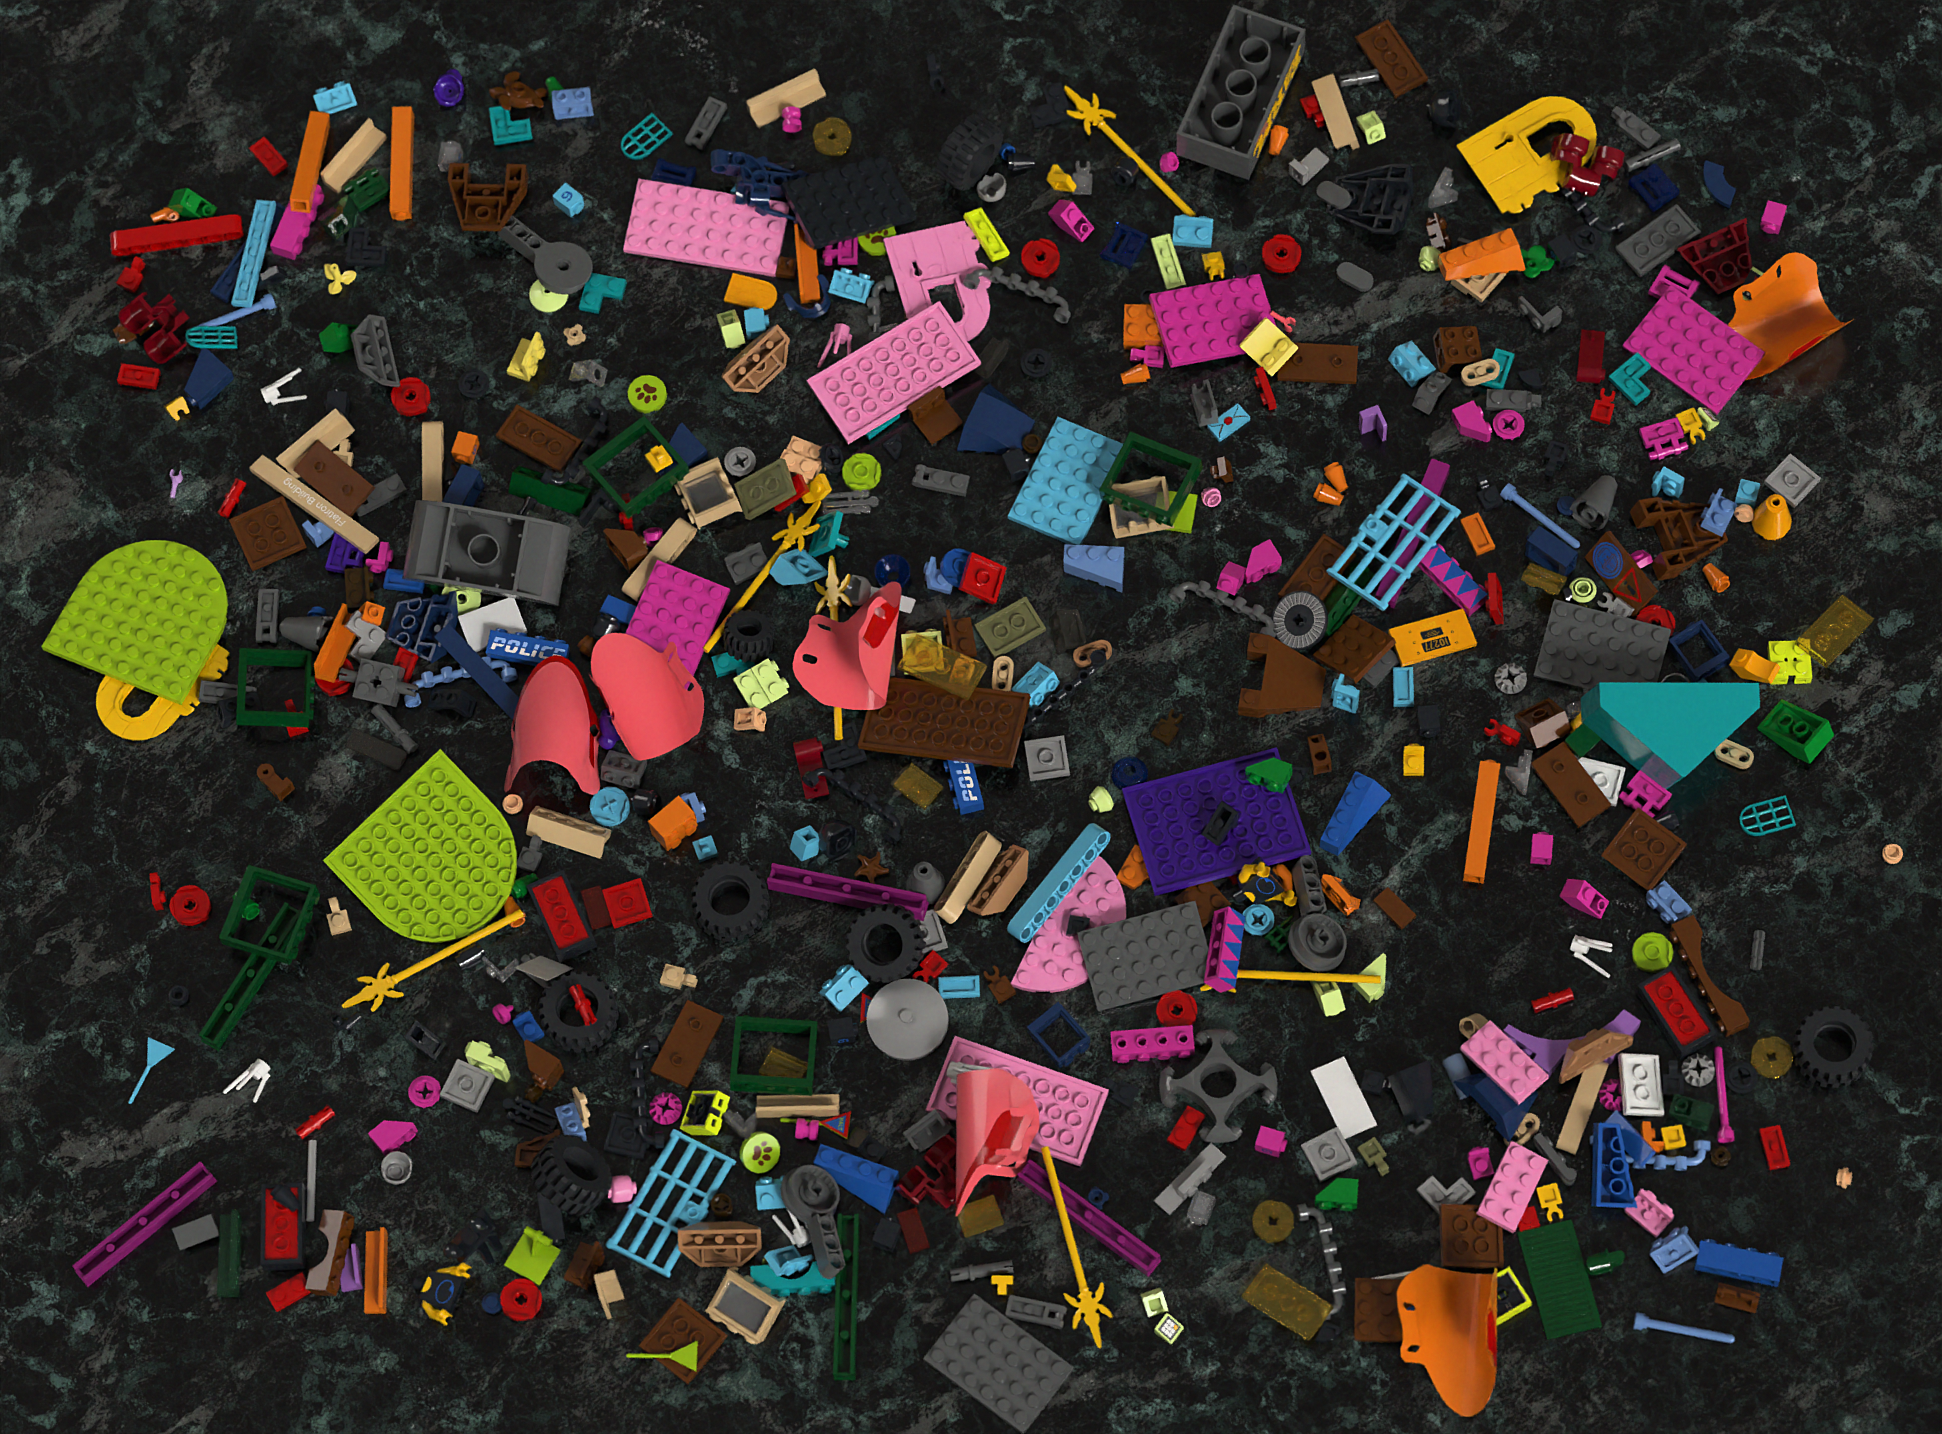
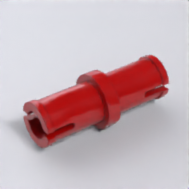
M235 478L229 492L224 495L225 500L217 512L219 515L229 518L235 504H238L240 501L239 496L246 486L244 481Z
M576 984L577 989H575V986L569 988V992L575 1002L576 1011L580 1012L584 1024L588 1026L590 1025L589 1021L593 1024L597 1021V1018L590 1007L591 1002L586 998L581 985Z
M1569 987L1556 993L1550 992L1548 996L1532 1000L1531 1003L1534 1012L1538 1013L1551 1007L1553 1009L1557 1008L1559 1004L1574 1000V996Z
M326 1105L315 1115H310L307 1121L294 1130L303 1140L304 1137L315 1129L319 1130L324 1122L335 1116V1113L329 1105Z

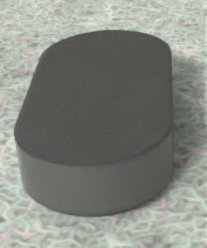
M1330 181L1322 182L1317 187V195L1322 201L1337 209H1344L1350 205L1351 195L1342 187Z
M1344 262L1338 266L1337 277L1340 281L1361 292L1372 288L1373 276L1369 272L1350 262Z

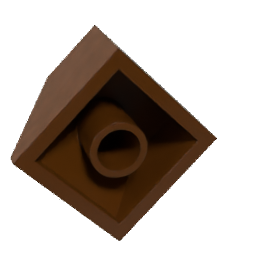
M606 528L603 532L607 546L630 574L633 573L649 553L646 547L648 545L646 540L641 535L638 536L634 531Z
M1549 697L1514 715L1528 741L1536 748L1545 747L1549 742L1563 738L1572 731L1565 710Z
M526 1039L524 1041L525 1051L534 1085L537 1084L542 1090L547 1089L551 1092L564 1073L561 1061Z

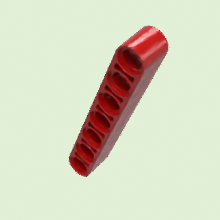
M232 214L115 231L110 234L111 253L115 256H124L239 239L243 236L242 218L240 215Z

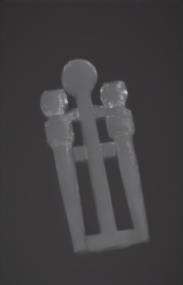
M868 489L832 493L823 499V514H829L836 510L843 514L870 513V506L876 507L879 501L875 496H871L866 500L863 499V497H869ZM848 497V501L827 502L826 499ZM852 497L860 498V500H852ZM849 506V508L827 510V507Z

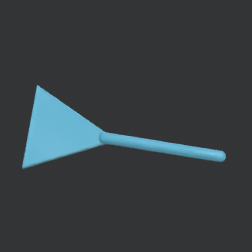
M148 1037L147 1067L128 1101L129 1104H132L150 1068L173 1052L174 1048Z

